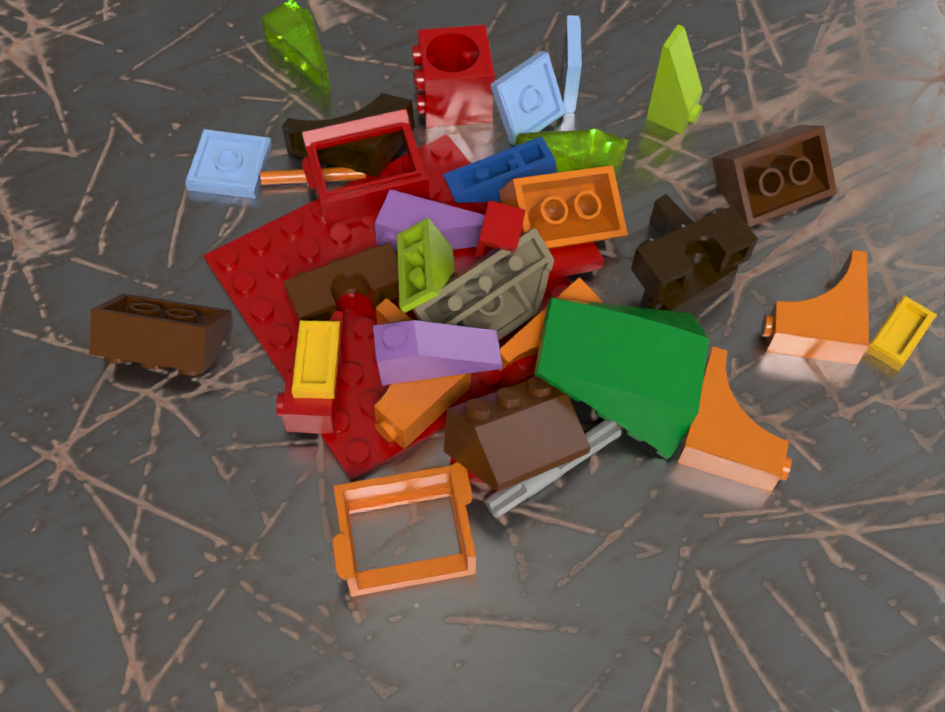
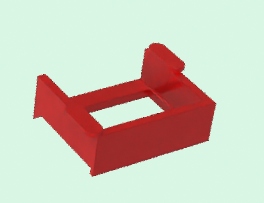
M406 109L302 132L307 157L302 160V166L308 187L317 190L325 224L379 212L390 189L431 201L435 198L428 171L424 169ZM401 130L413 172L327 192L316 150Z

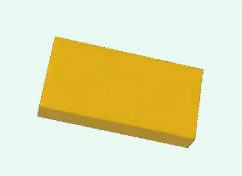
M903 295L869 344L866 352L899 372L937 314Z
M300 320L292 385L294 398L335 399L341 333L340 321Z

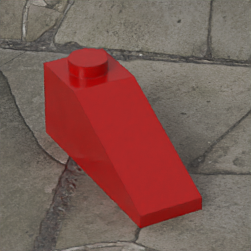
M335 311L329 321H340L341 326L335 399L294 398L292 394L293 368L286 378L284 393H278L276 402L277 417L283 418L286 432L334 434L347 333L344 311Z

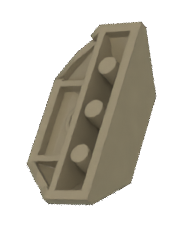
M536 227L520 235L515 252L498 248L491 250L451 276L438 296L412 310L419 321L496 330L499 341L539 313L547 286L549 271L552 270L554 258Z

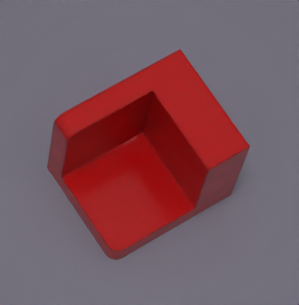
M489 200L474 256L482 257L485 246L515 252L518 247L526 210Z

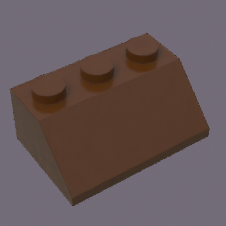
M798 125L712 157L719 191L749 227L837 193L824 126Z
M123 293L91 309L89 355L102 356L104 361L109 363L132 361L141 363V367L156 370L169 367L178 369V372L183 375H200L216 363L231 318V310Z
M539 377L530 378L528 381L508 388H501L497 392L477 399H470L465 403L447 409L443 451L497 492L585 456L590 452L589 442L569 396Z

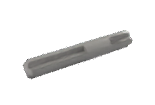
M604 420L585 433L590 445L589 454L502 491L495 492L485 499L487 509L494 517H499L525 499H529L560 478L564 473L621 436L622 431L613 420Z

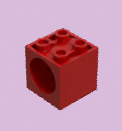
M486 25L418 30V44L412 45L414 66H419V69H413L415 90L421 91V94H416L418 115H425L426 128L492 122L494 95L490 84L494 82L495 74Z

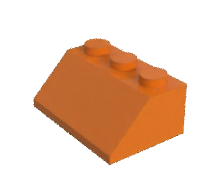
M613 165L516 178L499 190L502 204L526 210L521 234L536 227L548 249L628 236Z

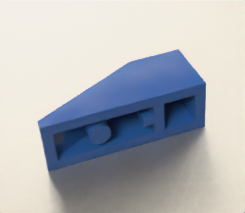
M541 136L445 173L443 176L456 203L489 202V200L501 202L499 190L512 179L557 173L555 158Z

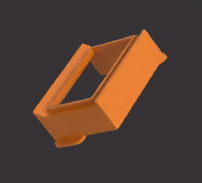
M456 462L449 466L333 485L340 534H337L332 541L336 572L339 578L347 579L351 597L476 574V553L466 505L472 501V491L467 469L460 463ZM450 497L461 554L358 572L349 514Z

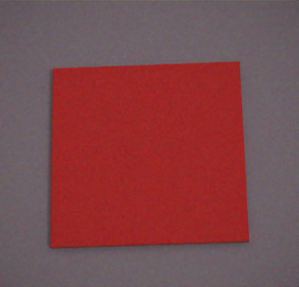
M446 134L418 148L424 169L429 173L435 192V198L432 201L485 215L488 202L456 203L444 180L443 174L471 164L450 137ZM406 154L388 163L379 177L366 174V178L356 179L338 189L413 172L409 156ZM319 198L203 255L204 260L285 383L287 376L295 367L299 326L288 304L283 281L291 279L299 273L310 272L327 266L334 260L346 259L357 255L367 248L379 247L380 245L376 243L375 221L379 212L325 224ZM485 246L483 255H485L486 253L490 252L495 248ZM476 247L453 249L455 270L451 276L480 258L474 256ZM566 276L547 281L539 313L547 307L549 299L557 298L572 284ZM347 293L336 301L337 311H344L347 333L334 434L319 433V435L350 482H355L445 429L447 410L405 449L395 440L388 442L379 434L375 427L374 405L384 396L391 384L382 385L379 374L373 326L377 325L376 310L374 311L370 301L364 295ZM399 301L396 302V303H393L394 305H396V306L400 309ZM413 310L405 313L412 320L419 321ZM538 314L498 341L499 349ZM538 354L515 361L501 372L496 369L471 373V388L449 408L465 403L470 399H477L497 392L501 388L520 384L534 377Z

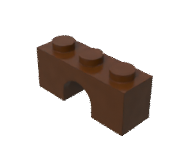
M390 242L379 247L367 248L362 253L346 259L334 260L327 266L310 272L299 273L291 279L283 281L287 301L298 326L300 320L329 321L335 311H337L336 301L347 293L364 295L370 301L374 311L386 298L392 303L398 302V258Z

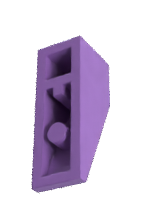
M390 189L375 221L377 245L381 246L390 242L394 252H397V234L427 217L448 240L453 249L477 247L484 215Z
M417 320L373 326L376 358L382 385L502 369L496 330Z

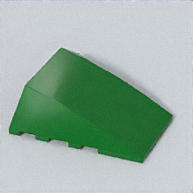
M551 298L548 300L534 374L575 401L585 402L595 409V414L606 421L613 420L627 430L626 434L639 442H647L656 448L655 452L668 459L671 458L699 413L709 337L692 313Z

